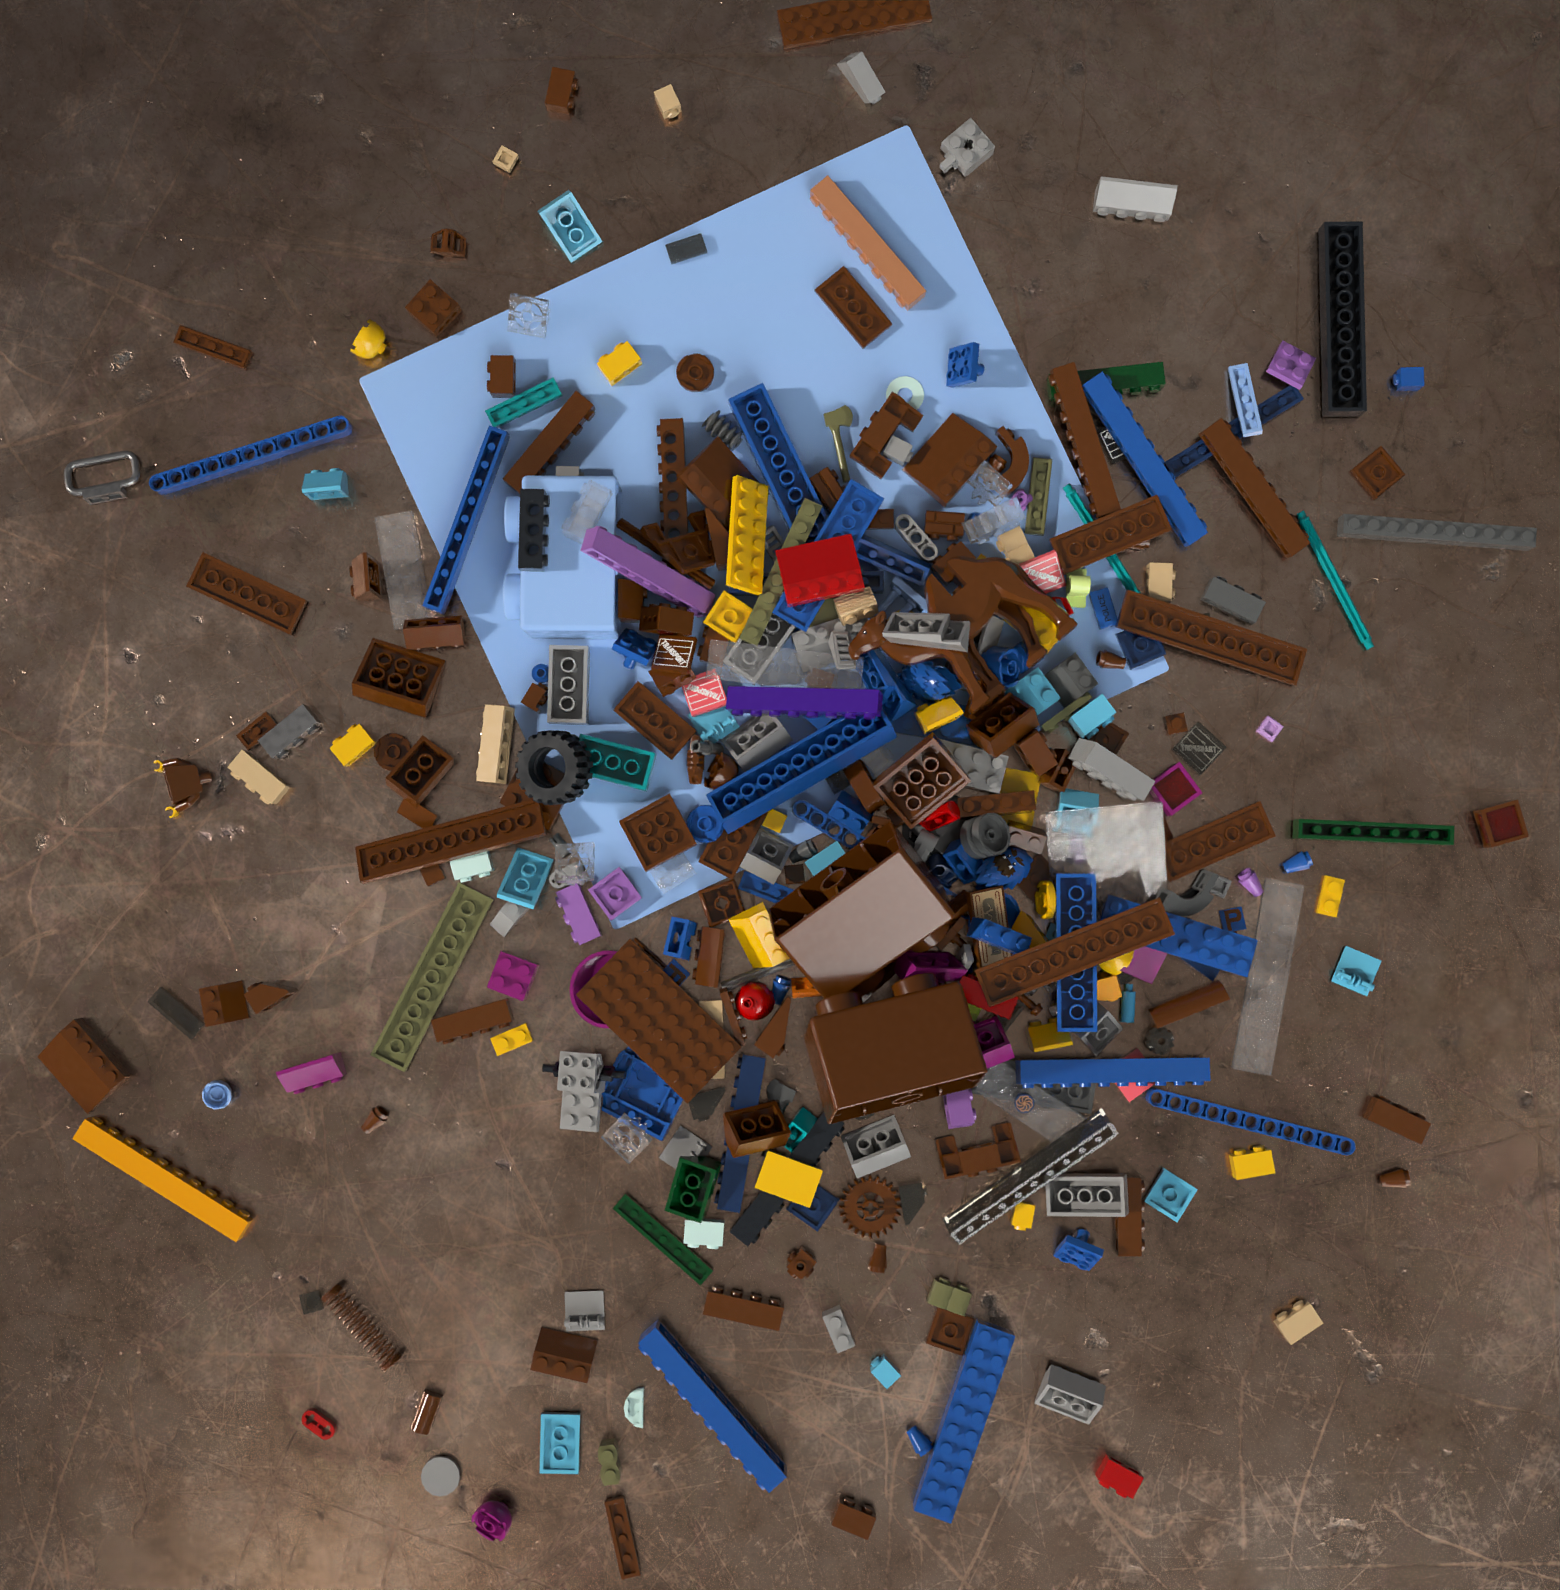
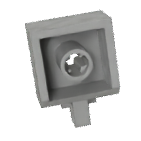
M970 118L941 142L940 149L945 153L944 157L946 159L940 164L939 168L944 173L952 167L954 169L958 168L966 177L993 155L995 145Z

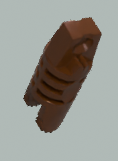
M695 734L690 740V750H687V770L689 783L698 785L702 783L704 755L691 750L692 741H702L700 736Z

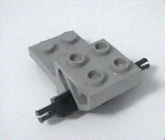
M560 1051L559 1062H556L555 1065L543 1064L542 1072L553 1073L554 1077H558L557 1090L563 1091L560 1129L599 1132L602 1093L605 1092V1081L612 1082L614 1078L626 1079L627 1072L617 1071L614 1066H604L601 1054Z

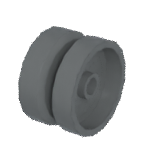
M986 813L966 820L961 827L960 839L965 852L970 857L984 859L1000 855L1007 850L1010 843V832L1006 821L1000 815Z

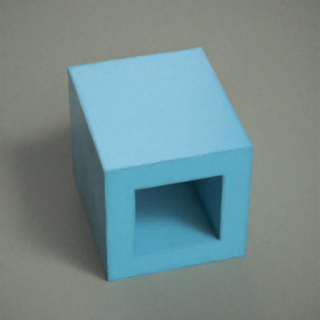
M885 1355L877 1356L871 1362V1373L886 1389L901 1376L900 1370Z

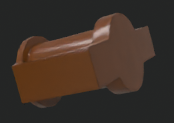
M446 228L431 235L430 253L446 257H465L466 238L456 230ZM442 234L441 248H437V235ZM455 236L460 239L459 251L455 250Z

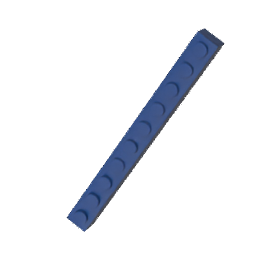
M1102 371L1082 385L1085 397L1151 497L1158 495L1170 526L1183 546L1191 545L1208 533L1206 523L1201 518H1198L1195 506L1187 501L1185 491L1175 483L1176 478L1174 474L1166 469L1164 459L1154 451L1153 442L1145 437L1143 427L1140 423H1136L1132 417V410L1124 405L1122 395L1118 390H1114L1111 385V378Z
M490 425L487 429L422 605L428 610L442 615L446 613L508 445L510 435L507 431Z
M1210 1058L1015 1060L1016 1084H1022V1088H1034V1084H1041V1088H1053V1084H1060V1087H1072V1083H1079V1087H1091V1083H1098V1087H1110V1083H1117V1086H1129V1082H1136V1086H1148V1082H1155V1086H1167L1166 1082H1173V1085H1185V1082L1192 1081V1085H1204V1081H1211Z

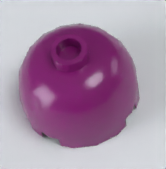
M491 1500L484 1502L474 1512L472 1523L475 1521L477 1525L475 1529L486 1539L494 1541L497 1538L499 1541H502L511 1528L512 1516L504 1503Z

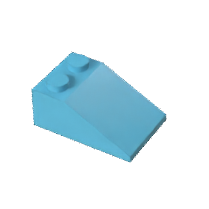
M570 190L538 210L539 215L571 263L603 242Z

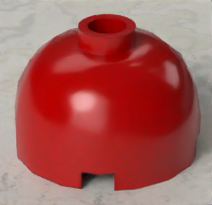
M758 981L750 982L742 986L736 993V1009L745 1019L752 1021L761 1020L772 1012L775 1003L774 994L766 987V984Z

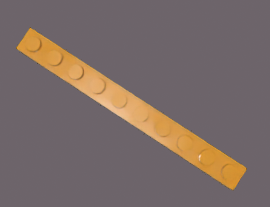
M93 1116L84 1119L72 1138L73 1140L231 1240L237 1242L243 1237L253 1221V1218L249 1217L250 1214L243 1209L238 1210L231 1201L219 1198L214 1190L205 1189L200 1186L201 1183L194 1178L189 1179L182 1170L178 1168L173 1169L163 1158H156L151 1155L152 1152L149 1149L140 1148L135 1145L136 1142L129 1137L124 1138L117 1129L105 1126L100 1118Z

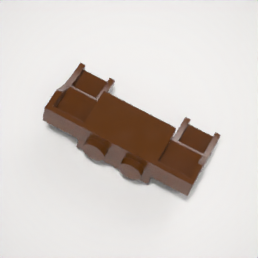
M892 391L879 412L875 411L871 416L870 421L872 422L869 427L865 426L859 435L861 439L851 452L850 458L865 467V470L874 476L882 479L892 462L880 453L899 425L913 432L924 415Z
M1011 1122L991 1126L995 1141L958 1150L954 1135L935 1139L944 1179L947 1180L964 1175L974 1177L978 1176L981 1171L986 1170L987 1173L998 1171V1167L1020 1163L1021 1159Z

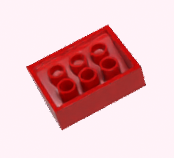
M852 534L775 550L788 608L861 592L865 589Z

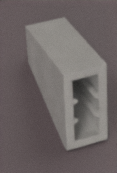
M862 51L851 53L837 63L839 69L864 103L875 104L882 99L881 95L885 93V90Z

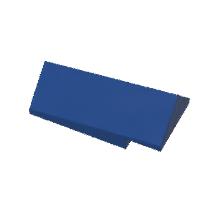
M880 648L866 652L858 660H855L856 669L866 688L877 689L883 693L882 705L886 709L891 721L898 719L917 706Z

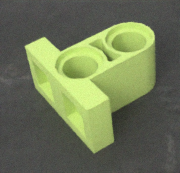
M1078 569L1066 574V598L1072 608H1085L1086 596L1090 592L1091 578L1087 576V569Z

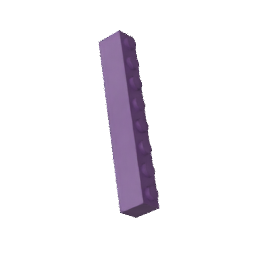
M602 526L586 530L581 552L676 606L686 607L687 611L694 612V616L697 618L707 616L712 609L716 595L710 592L707 587L700 586L695 583L694 579L685 577L677 570L667 567L666 563L655 560L651 554L638 550L637 546L626 543L620 536L607 532V529Z

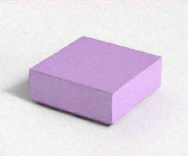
M1267 715L1256 732L1270 742H1273L1284 726Z

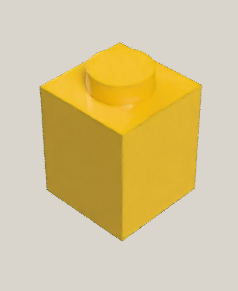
M1014 1199L1010 1223L1014 1225L1015 1229L1026 1231V1228H1032L1035 1204Z

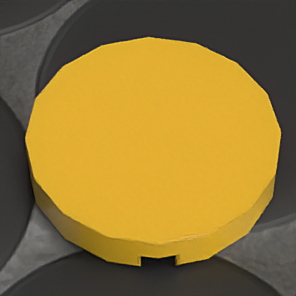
M1040 881L1037 887H1040L1039 892L1035 894L1036 911L1038 914H1041V919H1051L1056 910L1055 888L1051 881Z

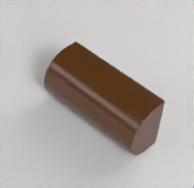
M424 1390L411 1425V1430L423 1435L430 1433L443 1395Z

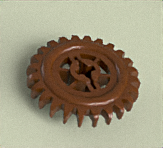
M871 1174L868 1176V1180L862 1176L861 1182L856 1178L854 1179V1186L850 1183L847 1184L850 1189L849 1191L843 1190L846 1197H840L839 1199L844 1204H840L838 1207L844 1209V1211L839 1215L846 1216L843 1224L849 1222L850 1224L847 1229L855 1228L854 1235L861 1231L862 1238H864L866 1233H868L869 1239H872L873 1233L876 1234L877 1238H880V1231L887 1235L886 1228L893 1230L891 1223L898 1224L895 1216H901V1213L896 1210L901 1209L902 1205L896 1203L901 1200V1197H895L898 1190L891 1191L892 1183L886 1186V1178L880 1182L879 1175L876 1176L875 1180L872 1179ZM872 1192L876 1193L874 1198H866L865 1193ZM863 1195V1197H864L863 1202H862V1203H857V1201H858V1199L860 1198V1196ZM878 1195L881 1196L884 1203H878L876 1200ZM869 1203H872L873 1206L876 1208H872V1211H868V1208L865 1207H868ZM857 1210L863 1211V1218L859 1216ZM879 1210H884L882 1215L878 1218L877 1214L879 1213ZM875 1216L876 1220L871 1221L865 1220L866 1217Z

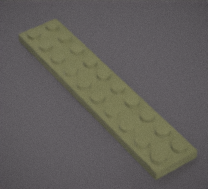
M461 882L458 883L370 1054L371 1056L403 1072L407 1071L431 1024V1020L444 999L494 899Z

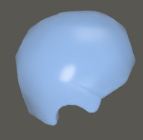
M222 1080L211 1081L202 1091L203 1102L207 1107L214 1110L225 1108L232 1099V1089L228 1083Z

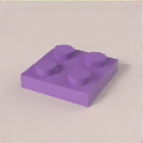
M1282 340L1266 372L1300 390L1316 358Z
M620 867L588 889L610 921L642 899V896Z

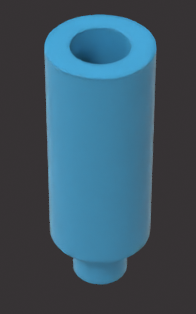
M1125 984V991H1122L1120 1022L1134 1023L1136 992L1133 991V984Z

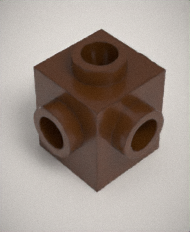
M802 1246L797 1252L793 1251L786 1259L788 1261L787 1272L795 1279L798 1277L802 1280L804 1276L808 1278L814 1271L813 1266L817 1263V1259Z

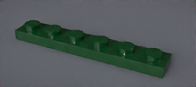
M627 1193L613 1207V1210L700 1286L713 1272V1269L683 1244L682 1241Z

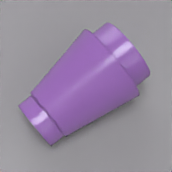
M1246 868L1238 874V882L1254 897H1258L1264 892L1254 870Z

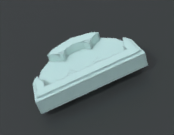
M644 1387L632 1391L626 1398L624 1405L625 1417L635 1427L643 1428Z

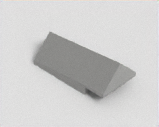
M892 612L882 634L890 643L968 652L970 621H950V614Z

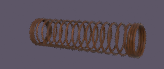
M338 1282L320 1300L325 1303L333 1296L326 1303V1306L339 1298L330 1308V1311L342 1304L334 1313V1316L347 1308L338 1320L352 1312L342 1325H345L357 1316L348 1325L346 1330L362 1320L351 1331L350 1335L367 1324L354 1339L359 1338L370 1329L359 1341V1344L373 1335L363 1346V1349H365L377 1340L367 1351V1354L382 1344L371 1358H374L387 1348L375 1363L392 1352L379 1366L383 1372H386L403 1354L397 1352L393 1355L397 1348L388 1351L393 1343L383 1347L388 1338L378 1343L383 1338L384 1333L373 1339L380 1329L368 1335L375 1328L376 1324L366 1329L372 1322V1319H369L362 1324L368 1317V1314L357 1320L364 1312V1310H360L353 1315L360 1305L348 1311L356 1300L343 1307L352 1296H348L338 1303L347 1294V1291H344L334 1299L343 1289V1285Z

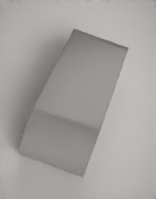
M899 515L896 518L895 530L921 560L931 563L938 554L936 545L909 515ZM906 520L909 526L903 529L899 526L898 522ZM914 534L919 535L921 542L914 543L911 540V536ZM931 549L934 552V556L926 557L924 550Z

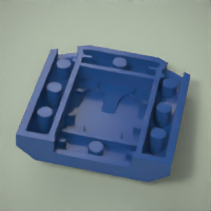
M627 1047L618 1054L613 1064L615 1070L627 1072L626 1079L614 1078L612 1082L605 1081V1092L602 1093V1111L663 1141L684 1100L630 1047Z

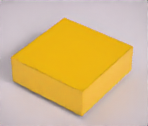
M771 809L768 811L762 826L780 833L787 815Z

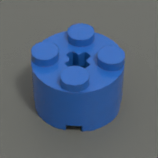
M992 646L981 654L988 668L1004 686L1013 687L1019 682V674H1023L1024 658L1017 649Z

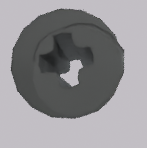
M718 410L705 420L702 427L706 426L705 430L707 432L712 431V437L718 436L733 451L742 442L741 435L743 432L740 431L736 434L737 426L730 428L732 422L728 421L725 423V415L719 418L718 416L721 411Z

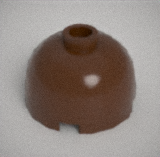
M720 752L721 755L717 754L707 769V772H710L709 777L704 778V786L711 790H715L739 776L738 764L732 757L723 752Z

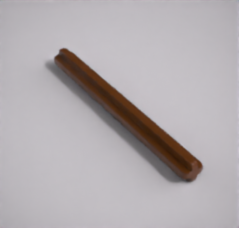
M623 518L619 519L616 524L617 528L668 561L637 527ZM700 570L686 573L708 589H712L715 585V580Z

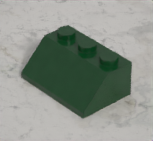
M680 1156L664 1211L702 1223L707 1216L722 1163L704 1156Z

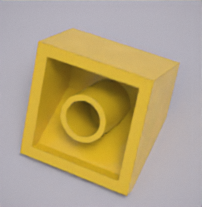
M1057 1017L1049 1018V1022L1041 1023V1020L1029 1022L1030 1026H1025L1029 1048L1033 1052L1073 1045L1070 1032H1057Z

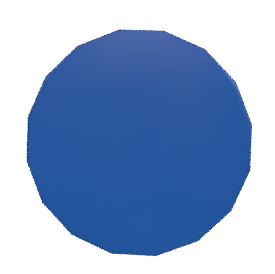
M710 805L698 806V808L690 812L686 824L693 838L700 843L714 842L724 831V827Z

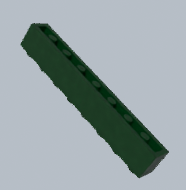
M1294 819L1293 839L1449 846L1454 845L1455 826Z

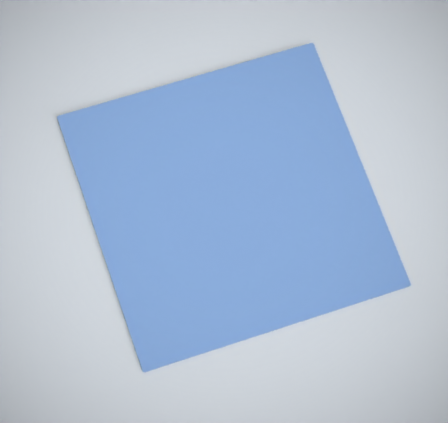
M907 125L365 375L359 380L440 556L489 425L492 426L485 410L510 399L492 398L490 392H487V380H490V373L487 372V362L490 361V356L514 355L516 359V395L553 377L563 395L498 427L501 430L507 431L510 439L455 589L510 707L515 708L514 716L526 741H529L528 738L532 735H537L538 732L559 730L570 732V734H575L578 737L580 734L657 754L647 792L592 778L588 779L590 785L587 789H583L584 794L581 797H577L571 803H565L560 811V815L593 886L620 867L642 896V899L610 921L614 929L628 925L728 877L698 862L708 844L696 841V846L645 872L619 823L623 818L669 793L685 823H687V818L693 809L695 810L701 805L711 806L706 794L713 790L704 786V778L709 777L710 772H707V769L716 756L715 754L704 755L702 783L698 785L690 784L687 770V750H690V740L671 760L613 711L637 681H639L695 729L687 716L690 710L683 688L680 687L674 693L663 697L648 672L651 670L653 658L647 666L636 661L634 669L624 667L623 662L626 656L612 650L613 644L617 639H533L521 629L520 620H507L504 614L503 586L505 575L521 574V571L518 569L519 543L507 542L504 526L506 498L509 496H520V494L507 485L503 477L575 391L579 392L594 405L596 409L594 411L595 415L590 421L586 420L582 425V431L577 436L574 435L571 438L569 447L565 451L561 450L557 455L559 456L557 461L546 468L544 476H556V466H579L581 472H584V476H616L622 489V518L639 530L644 525L656 522L660 527V520H664V512L660 513V501H663V494L659 493V482H662V475L658 473V463H662L661 456H658L657 444H661V437H657V425H660V419L683 418L685 461L687 466L716 438L711 436L712 431L707 432L705 430L706 426L702 427L705 420L712 413L720 410L721 412L718 417L721 418L725 415L724 422L731 421L730 428L737 426L735 433H739L741 429L732 413L728 399L761 383L764 384L808 477L810 478L828 467L830 471L832 469L835 470L839 477L838 483L840 486L844 485L845 487L849 482L843 483L833 435L830 428L825 426L823 414L834 411L844 405L849 407L853 414V420L850 427L840 426V435L850 480L856 481L885 498L879 509H894V529L866 530L864 534L918 559L920 558L895 530V522L899 515L907 514L924 532L926 510L965 513L963 538L955 543L958 544L962 541L976 559L980 554L987 558L999 557L1005 559L1006 556L1003 551L1000 552L997 548V537L1020 526L1023 533L1025 532L1027 506L1025 511H1020L1016 505L1010 503L1013 494L1020 488L1024 489L1026 494H1029L1033 457L1052 459L1044 536L1024 534L1035 557L1053 550L1049 541L1050 538L1084 525L1079 514L1066 497L1063 487L1071 484L1090 512L1089 499L1084 493L1077 474L917 141ZM827 175L926 290L925 297L908 311L905 307L901 308L898 305L893 293L886 291L883 281L880 278H875L871 272L872 268L860 260V254L848 246L847 239L836 232L832 221L828 222L824 218L821 208L819 206L815 207L812 204L810 189ZM843 266H845L892 322L890 328L864 349L860 347L814 292L818 286ZM628 341L641 358L642 365L611 386L598 369V360L604 354L609 355L613 352L615 346L619 343ZM972 342L979 343L978 363L984 365V373L981 376H977L976 382L953 388L947 387L946 375L948 371L949 349ZM698 353L706 356L711 361L714 368V379L707 389L701 392H690L679 384L676 369L683 357ZM908 376L916 379L923 388L924 400L917 411L924 416L913 432L899 425L893 435L913 446L911 450L914 453L913 456L947 418L954 413L997 445L995 452L990 457L996 454L1006 460L1007 463L1005 465L1006 468L990 484L981 478L989 461L988 459L944 508L902 471L907 462L901 466L889 460L892 462L891 466L883 478L879 479L865 470V467L851 459L850 454L861 439L859 435L865 426L868 428L871 424L870 418L875 411L879 412L887 400L886 391L889 384L898 377ZM901 388L897 394L906 402H909L913 396L909 388ZM1002 426L1012 431L1015 436L1014 440L1022 437L1029 453L1027 473L1020 486L1008 497H1005L994 483L999 476L1010 468L1011 464L1008 450L995 435ZM742 433V442L732 452L759 483L767 485ZM669 436L666 438V442L668 444H672L676 441V438L674 436ZM886 446L884 447V449H883L882 452L880 453L882 456H883V451L885 450ZM669 455L666 461L669 463H673L676 461L677 457L675 455ZM670 474L667 480L670 482L676 481V474ZM768 488L766 528L774 525L785 541L789 529ZM687 489L688 516L690 513L705 510L702 504ZM670 493L668 496L670 501H675L678 498L677 493ZM822 504V507H823V509H824V511H825L827 517H829L830 514L828 513V511L826 510V508H825L824 505ZM671 512L669 514V519L676 520L679 517L678 512ZM973 512L981 513L985 519L984 524L980 528L971 527L967 522L968 516ZM688 520V533L694 532V529ZM906 520L898 522L899 526L903 529L909 526ZM674 530L670 533L669 537L679 536L680 533ZM622 531L623 541L637 546V549L642 552L651 554L655 560L662 561V557ZM770 533L765 537V540H768L774 535ZM914 534L911 536V540L914 543L921 542V537ZM939 537V540H931L938 549L937 557L939 555L943 557L948 552L946 549L954 543L947 541V538ZM777 539L768 544L769 547L778 542ZM925 549L924 555L932 557L934 552L931 549ZM765 550L763 573H770L774 562ZM858 558L861 571H884L883 594H873L879 606L890 594L891 587L889 585L898 575ZM1105 558L1080 568L1087 569V576L1091 578L1090 592L1108 587L1118 619L1126 589L1107 559ZM716 562L713 566L700 569V571L715 580V585L712 589H709L710 592L716 595L713 606L724 590L729 593V586L726 585L727 569L718 571ZM931 568L923 586L898 576L925 600V584L931 574L935 576L951 596L953 595L952 592L957 588L953 581L945 586ZM621 574V579L631 580ZM682 574L685 577L692 578L687 574ZM695 580V583H697L700 586H704ZM1066 586L1046 595L1066 598ZM648 590V599H644V606L649 607V604L659 605V603L670 604L671 608L677 607ZM1088 594L1086 596V607L1072 608L1074 614L1069 616L1078 623L1077 627L1062 640H1058L1049 653L1044 656L1043 660L1023 674H1019L1018 679L1021 680L1037 667L1045 675L1076 652L1098 682L1095 687L1088 691L1092 696L1088 700L1090 703L1101 694L1106 699L1116 696L1167 672L1169 666L1164 656L1131 670L1127 661L1124 669L1100 668V666H1097L1096 657L1100 650H1107L1125 658L1115 634L1124 630L1115 626L1099 630ZM759 596L734 597L754 608ZM897 596L885 610L887 620L892 612L901 610L905 606L906 600L902 596ZM1055 599L1057 604L1066 611L1061 599ZM912 608V609L910 610V611H913L914 613H921V612L918 611L916 608H915V609ZM694 616L692 636H687L696 637L698 640L691 669L695 675L716 668L726 698L728 686L807 688L808 683L805 682L807 672L802 671L791 636L755 686L725 664H723V667H718L700 662V656H697L699 646L704 644L705 638L702 635L705 626H708L703 623L706 616L698 618ZM1004 621L997 646L1013 648L1023 639L1017 630ZM621 623V633L625 628L633 629L638 634L658 642V634L639 631L640 623ZM797 627L794 632L800 631ZM731 641L729 642L726 656L734 646V643ZM549 645L589 646L588 725L547 723L548 699L543 706H539L540 713L521 703L531 684L538 685V682L532 678V669L538 664H545L549 667ZM880 648L895 673L901 672L902 667L906 665L893 660ZM935 658L928 661H933L934 664L945 667L947 659ZM835 662L816 668L835 674L831 686L833 689L866 688L857 669H836ZM544 670L538 671L539 677L544 676ZM548 681L545 682V683H542L543 685H545L546 687H548ZM959 689L955 690L956 694L946 695V698L951 696L957 704L967 705L970 697L968 692ZM1059 701L1037 715L1039 726L1035 729L1038 732L1041 731L1039 727L1064 709ZM1076 709L1073 713H1077L1080 709ZM743 713V716L733 715L739 727L753 717L749 713ZM781 714L780 717L776 718L784 726L793 741L774 755L818 730L802 715H799L798 718L788 717L787 714ZM837 716V718L833 719L830 723L839 719L842 716ZM896 733L897 738L860 759L867 767L873 779H875L924 738ZM720 739L719 741H717L716 743H721V745H723V747H724L723 753H725V754H727V755H729L730 757L733 758V756L730 754V752L727 750V748H726V747L724 746V744L721 742L722 739ZM973 743L972 746H971V745H966V746H970V747H974V748L981 749L979 746H977V745L974 744V743ZM556 749L551 750L546 755L544 761L565 773L564 758ZM738 765V775H741L744 773V771ZM843 769L773 808L787 815L780 833L762 825L760 828L796 846L822 833L793 814L792 806L796 801H807L828 814L842 790L858 800L860 799ZM802 803L797 804L796 812L804 814L806 806ZM814 814L812 821L817 825L822 823V815ZM834 823L829 826V830L838 825ZM739 867L737 873L745 869Z

